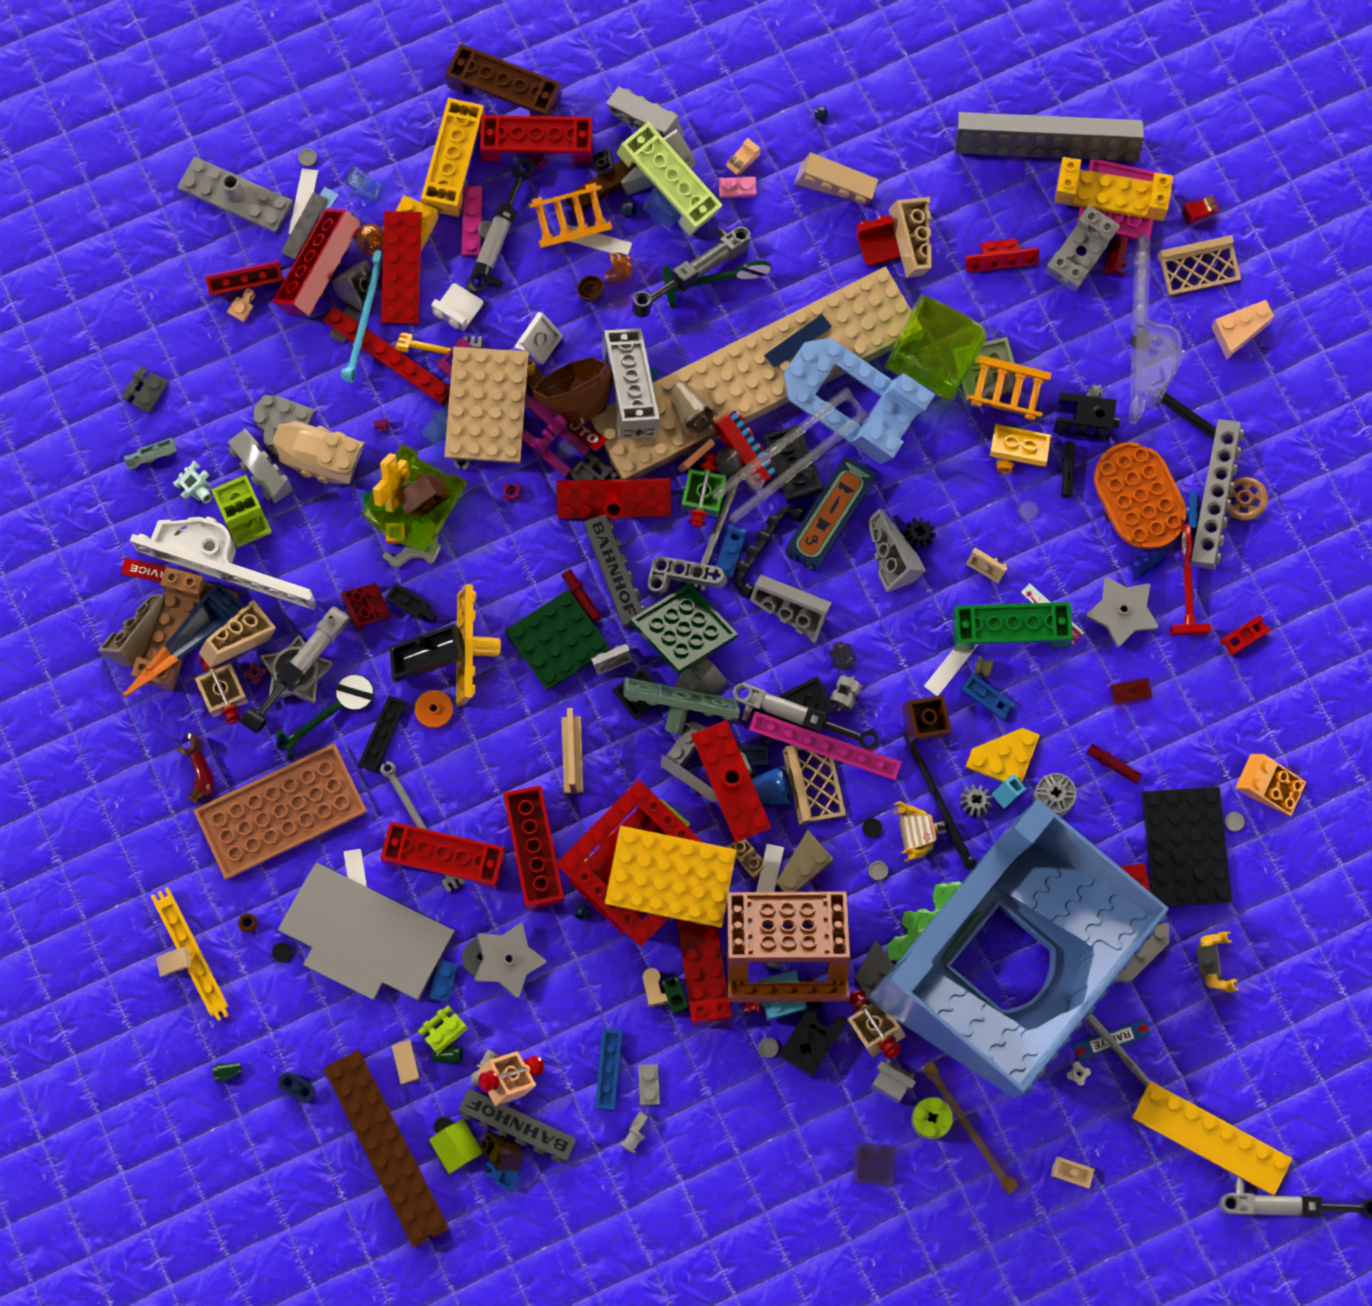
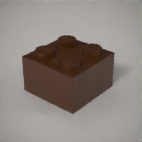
M428 474L417 476L415 482L400 489L401 492L396 495L406 514L418 517L426 516L452 497L441 477Z
M944 695L910 700L901 706L909 743L944 738L952 733Z

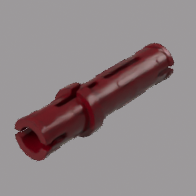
M572 569L562 573L561 576L570 588L569 591L577 598L592 623L600 619L602 615L583 588V583L579 582L574 575Z
M1093 743L1086 752V754L1099 761L1100 765L1109 767L1134 784L1138 782L1142 775L1116 759L1109 751L1106 752Z

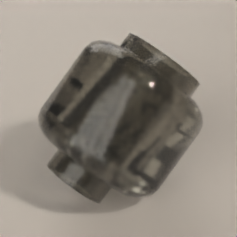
M723 448L715 457L717 467L723 475L734 476L742 468V460L738 451L734 448Z
M836 642L829 651L834 668L840 669V671L852 668L857 660L850 643Z

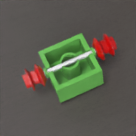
M706 453V455L701 457L704 463H701L700 467L704 471L689 469L682 500V511L689 512L693 516L691 519H688V522L694 528L706 526L707 523L703 521L704 518L708 516L718 518L721 510L726 476L712 473L718 470L715 464L720 462L717 455L712 453Z

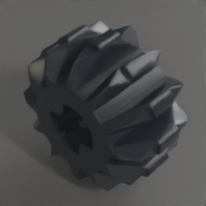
M920 517L919 522L913 518L912 523H906L907 528L904 529L903 533L906 535L904 538L910 541V546L915 544V548L918 550L921 545L926 549L927 544L931 545L933 543L931 538H935L936 533L932 532L935 527L929 526L930 520L924 523L923 517ZM917 531H921L922 536H918Z

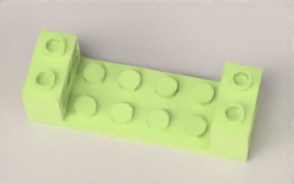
M649 122L631 135L619 147L616 154L624 163L630 167L635 162L682 215L678 223L689 236L714 217L722 207L720 201Z

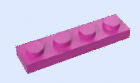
M464 186L462 257L478 258L481 250V236L478 233V226L482 222V186Z

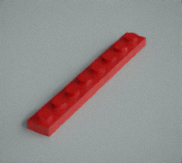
M333 306L323 319V322L354 344L359 323ZM366 328L361 349L437 403L443 405L448 395H450V387Z

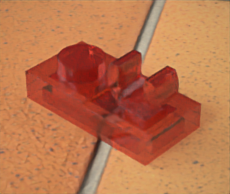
M1148 678L1110 686L1114 705L1148 699L1153 696Z

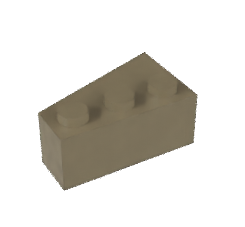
M807 830L776 881V887L780 892H799L833 863L831 855L809 830Z

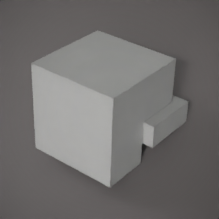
M887 1059L885 1063L881 1061L876 1069L879 1074L871 1088L898 1104L906 1090L909 1089L911 1091L916 1083L913 1080L915 1074L906 1072Z

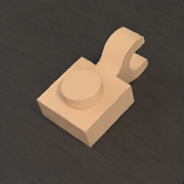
M246 288L242 299L236 297L227 313L244 323L254 308L250 304L256 295L254 290Z

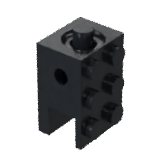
M1060 392L1055 411L1074 414L1073 419L1057 417L1053 433H1057L1059 436L1074 435L1079 439L1094 438V440L1100 442L1109 440L1113 428L1119 427L1120 417H1115L1117 400Z

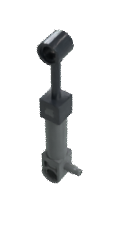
M720 227L717 228L716 232L721 237L719 244L690 263L685 261L674 268L671 281L652 294L644 291L637 292L633 296V314L640 318L647 317L651 312L653 301L676 286L682 292L695 285L698 278L725 260L729 259L731 261L747 251L750 243V231L745 227H737L727 233Z

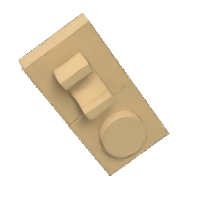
M974 548L966 565L996 583L1001 581L1008 568L1006 563L1001 564L997 562L998 558L992 559L977 548Z
M1056 1157L1051 1170L1052 1177L1084 1188H1090L1094 1173L1093 1168L1061 1157Z

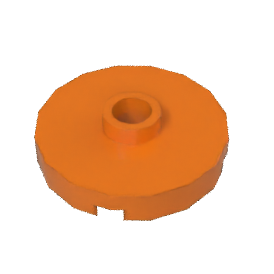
M429 690L417 699L415 715L422 725L430 729L445 726L451 719L453 704L444 692ZM436 706L437 710L431 711L430 708Z

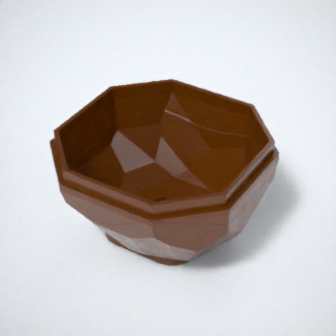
M594 357L569 362L540 379L533 389V398L553 416L556 417L560 414L568 423L581 425L606 410L612 384V368L606 362Z

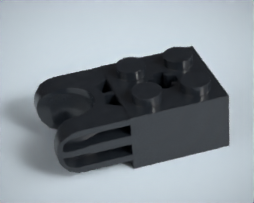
M811 1002L778 1054V1058L809 1078H812L847 1022L846 1017L839 1016L832 1025H821L816 1016L821 1005L820 1002ZM806 1045L809 1046V1050H811V1052H806L805 1054H803L801 1052L802 1049L800 1047H805Z

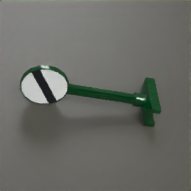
M766 261L749 262L739 266L735 271L701 276L692 287L724 281L733 277L740 279L759 278L771 272L772 266ZM669 266L662 267L665 285L672 279V272ZM677 286L667 292L670 308L677 307L676 291H681Z
M358 674L342 678L335 690L337 701L295 733L287 736L283 730L279 731L276 734V748L280 749L282 747L285 749V758L289 761L294 757V745L339 709L361 711L367 708L374 696L371 682Z

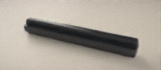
M1158 388L1153 395L1155 399L1210 438L1215 437L1216 427L1162 389Z

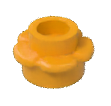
M1001 458L1000 461L996 462L998 472L1004 474L1012 472L1014 463L1011 460Z

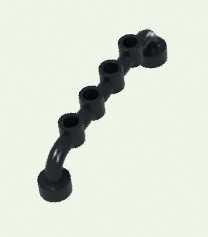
M799 505L796 508L785 506L775 515L771 513L766 520L768 527L766 530H759L756 535V539L759 541L755 546L749 545L746 550V554L749 556L745 561L741 559L736 566L738 573L735 577V584L741 591L742 597L749 599L754 589V585L750 583L743 584V577L749 572L755 559L759 557L762 548L770 540L771 534L779 526L783 516L791 514V519L799 522L805 513L804 508Z

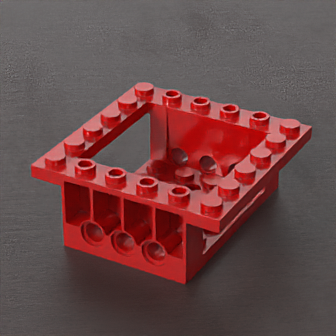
M638 779L556 865L569 877L567 881L622 935L627 934L639 947H642L670 917L648 913L641 920L640 917L645 912L604 904L619 828L584 863L583 861L636 807L638 808L620 826L704 842Z

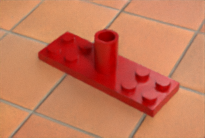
M671 478L557 480L558 519L595 518L606 514L607 518L611 519L619 517L671 516Z
M725 720L691 734L734 842H740L771 829L772 827L728 721ZM729 775H733L738 781L731 784L726 781V778Z

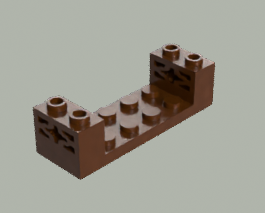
M459 44L445 74L448 88L464 94L467 86L527 109L530 111V116H553L562 97L560 82L463 44Z

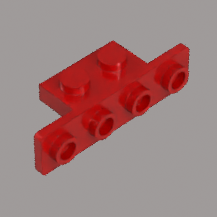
M1017 238L980 243L982 254L965 257L966 273L1039 264V248L1020 249Z

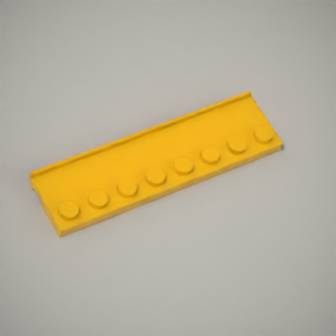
M1149 1081L1132 1115L1133 1120L1235 1176L1243 1178L1246 1182L1272 1196L1276 1195L1279 1185L1292 1161V1158L1152 1081Z

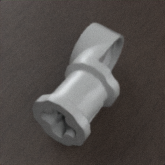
M641 1111L630 1125V1132L626 1139L620 1142V1145L632 1154H635V1148L639 1142L645 1139L639 1133V1130L648 1116Z

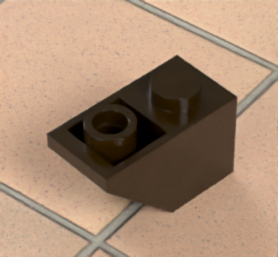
M486 1131L480 1148L498 1171H518L524 1157L520 1147L514 1141L494 1132Z

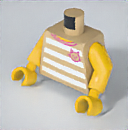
M903 802L894 803L893 805H896L898 810L893 811L895 815L902 814L899 816V824L905 850L901 854L905 853L908 856L904 861L909 862L912 859L925 857L933 849L934 844H936V835L946 833L945 823H933L931 814H927L926 811L914 806L905 805Z

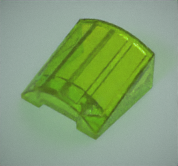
M920 294L884 368L899 376L905 373L919 384L933 390L936 395L951 401L987 339L986 328L958 310Z
M402 444L396 453L397 463L400 460L407 461L410 475L400 486V489L405 485L415 482L417 476L428 474L441 477L452 497L426 516L418 517L406 514L402 505L398 506L393 513L386 511L385 503L382 507L376 506L372 492L361 514L377 530L397 540L396 542L419 551L428 552L468 481L454 473L448 476L417 457L418 452Z

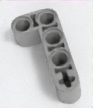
M657 557L652 563L648 587L657 596L667 593L670 580L722 588L727 583V576L721 568L667 557ZM667 564L664 570L659 571L660 565ZM679 568H685L683 573L677 574ZM697 571H703L700 577H695ZM662 582L660 588L654 589L656 583Z

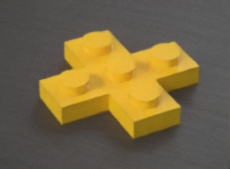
M389 453L380 463L382 480L373 488V496L376 506L382 507L385 503L386 511L393 513L401 505L396 495L401 492L400 486L409 478L410 470L408 469L407 461L400 460L397 463L396 455Z

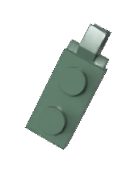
M171 437L137 449L136 453L124 456L128 469L138 468L142 463H151L159 457H168L177 452L174 439Z

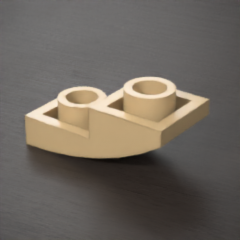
M746 839L737 843L733 842L727 847L737 850L735 859L753 879L760 875L761 870L764 868L762 867L763 859Z
M187 946L156 957L160 977L192 966L191 954Z

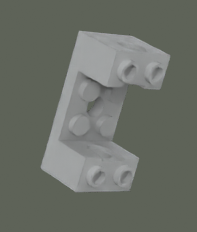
M1088 205L1067 240L1048 263L1045 273L1076 292L1117 233L1120 225ZM1078 247L1086 249L1084 256H1079L1076 253Z

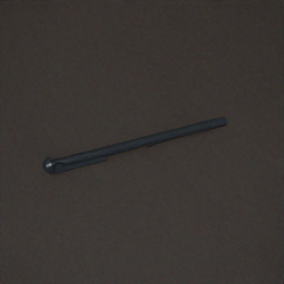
M907 731L904 732L903 736L928 785L930 794L932 793L946 822L945 827L963 862V867L968 870L974 869L977 865V859L972 860L916 744L909 743Z

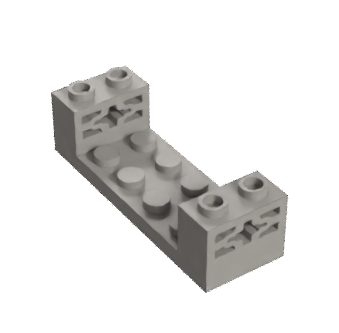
M641 328L604 330L601 351L603 361L607 364L609 363V366L612 368V381L618 406L616 420L618 438L656 437L660 418Z

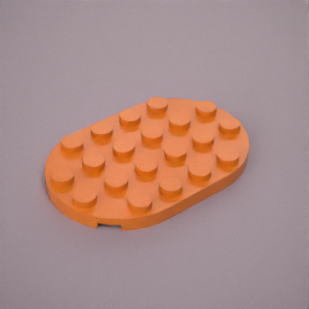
M1121 443L1108 449L1099 459L1094 471L1095 490L1113 528L1125 542L1146 550L1165 547L1173 542L1182 531L1186 520L1184 500L1166 463L1156 451L1139 445L1140 443Z

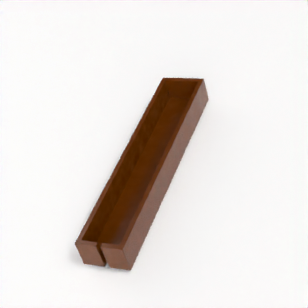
M358 1049L324 1067L323 1069L412 1247L416 1249L431 1241L428 1236L430 1234L433 1238H436L451 1230L361 1051Z

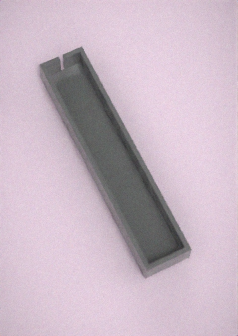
M958 112L955 153L1138 162L1144 139L1143 120Z

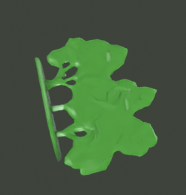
M961 882L935 885L932 896L935 903L934 911L930 912L923 908L918 909L916 912H904L902 925L908 930V934L895 936L886 946V952L890 960L898 961L962 884ZM982 912L977 913L942 956L940 962L943 961Z

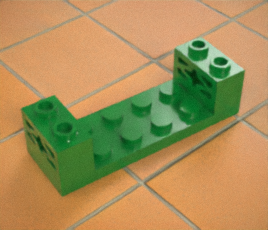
M1070 602L955 606L952 613L954 651L974 650L976 644L1050 642V648L1069 647L1073 640Z

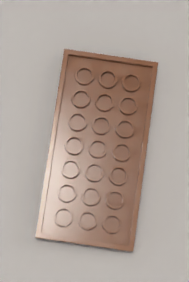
M335 743L193 810L225 880L368 813Z

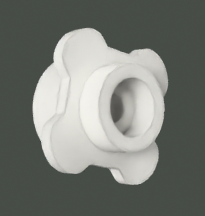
M1079 1062L1073 1063L1072 1070L1067 1073V1077L1069 1080H1073L1079 1086L1085 1084V1079L1091 1074L1089 1068L1081 1066Z

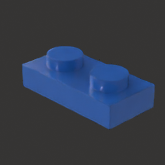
M442 960L438 961L429 999L449 1004L458 964Z

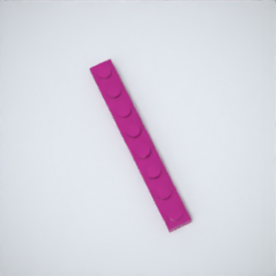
M756 711L749 727L750 731L893 780L896 779L901 765L899 760L873 751H867L864 748Z

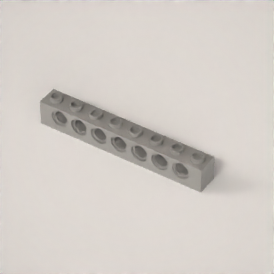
M1220 419L1217 422L1191 559L1193 567L1215 570L1216 564H1220L1221 553H1219V548L1223 546L1225 538L1222 532L1223 528H1227L1228 517H1225L1226 510L1230 511L1231 507L1229 494L1234 491L1232 478L1233 475L1237 474L1238 464H1235L1236 458H1240L1241 454L1239 441L1244 438V429L1241 428V422ZM1227 439L1233 440L1231 444L1224 443ZM1223 457L1230 458L1227 462L1221 461ZM1221 474L1227 476L1225 479L1222 480L1217 478ZM1216 492L1223 493L1221 497L1214 496ZM1217 509L1220 511L1217 515L1211 514L1212 510ZM1210 527H1215L1217 529L1213 533L1207 532V530ZM1206 545H1212L1213 549L1206 551L1204 550V547Z

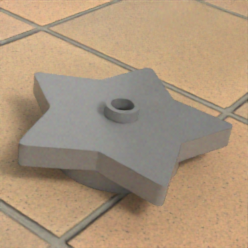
M1105 577L1103 581L1102 600L1085 616L1087 619L1104 626L1109 631L1117 648L1133 632L1156 630L1158 628L1157 622L1147 608L1150 584L1125 587L1108 577ZM1120 608L1125 609L1127 612H1122Z
M300 635L281 652L260 656L261 662L272 677L269 696L279 685L276 678L278 672L288 661L291 662L305 645ZM318 657L305 672L304 679L295 690L290 692L285 688L277 699L294 695L315 704L317 682L333 667V662Z
M523 923L517 924L502 936L483 933L476 935L482 954V962L474 981L497 982L515 998L519 997L526 975L546 963L544 958L528 947ZM506 956L510 957V963L505 960Z

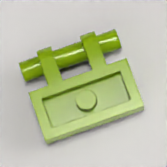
M448 1005L443 1010H438L436 1012L437 1015L429 1022L423 1023V1027L418 1030L422 1037L428 1032L430 1033L425 1040L438 1055L468 1030V1027L455 1013L450 1018L447 1017L453 1011ZM443 1020L444 1023L435 1030L434 1027Z

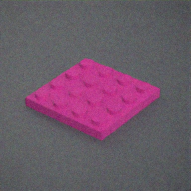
M1098 159L1090 160L1088 171L1151 182L1154 174L1158 173ZM1080 207L1077 222L1086 208ZM1098 210L1120 225L1115 236H1123L1127 239L1144 243L1149 242L1153 225L1152 219Z

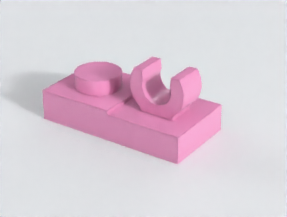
M756 177L719 178V198L756 197Z

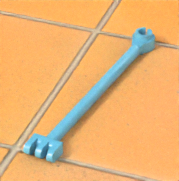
M376 250L373 255L372 262L374 268L350 362L346 369L343 368L341 372V378L345 382H354L356 379V365L380 270H383V255L380 250Z

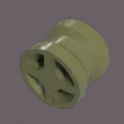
M979 656L974 674H982L985 678H989L994 660H985Z

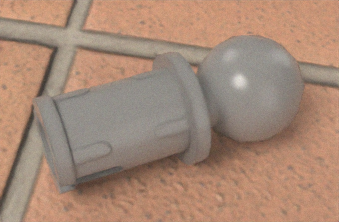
M487 1049L477 1067L480 1069L488 1060L497 1058L498 1055ZM476 1071L471 1075L470 1079L474 1086L480 1087L478 1084L479 1075Z

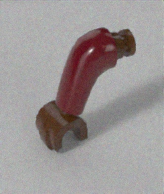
M188 732L186 733V738L191 741L190 747L186 749L185 747L178 746L176 749L180 753L189 756L195 773L192 793H189L187 796L193 802L199 804L200 798L203 799L205 796L209 797L212 794L215 780L202 754L204 749L203 741L198 735Z

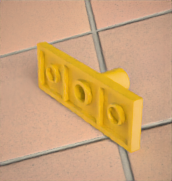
M468 584L457 594V626L463 635L465 648L464 659L456 661L457 706H464L475 695L473 655L498 657L501 648L500 638L473 636V621L476 618V610H473V603L476 600V591H473V585Z

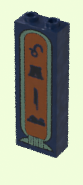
M845 455L785 549L787 557L793 561L798 560L802 562L803 566L810 571L815 570L818 572L875 483L877 474Z

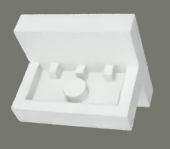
M538 312L518 340L515 349L517 351L529 352V355L538 364L543 365L563 335L543 313Z

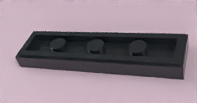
M388 695L358 763V767L377 773L406 707V702Z

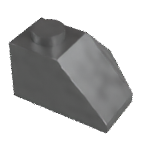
M364 260L340 272L331 280L338 297L355 308L363 310L372 270L367 260Z
M705 658L682 672L674 685L677 688L717 695L728 684V681L709 659Z

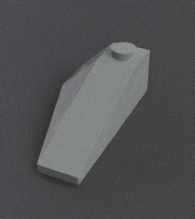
M677 129L664 137V140L690 169L696 166L693 153ZM637 165L621 181L626 195L654 186Z
M880 508L868 519L872 542H875L877 553H875V559L879 561V578L886 592H891L915 582L926 570L917 553L884 510Z

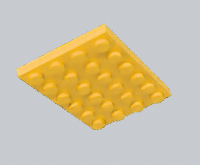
M620 826L604 904L722 928L727 892H729L737 850Z

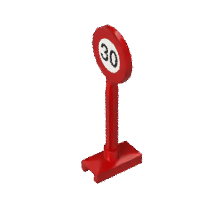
M1183 524L1181 532V552L1185 562L1183 573L1186 616H1184V624H1173L1170 627V635H1205L1211 632V624H1196V617L1194 616L1192 568L1190 565L1192 542L1189 524Z

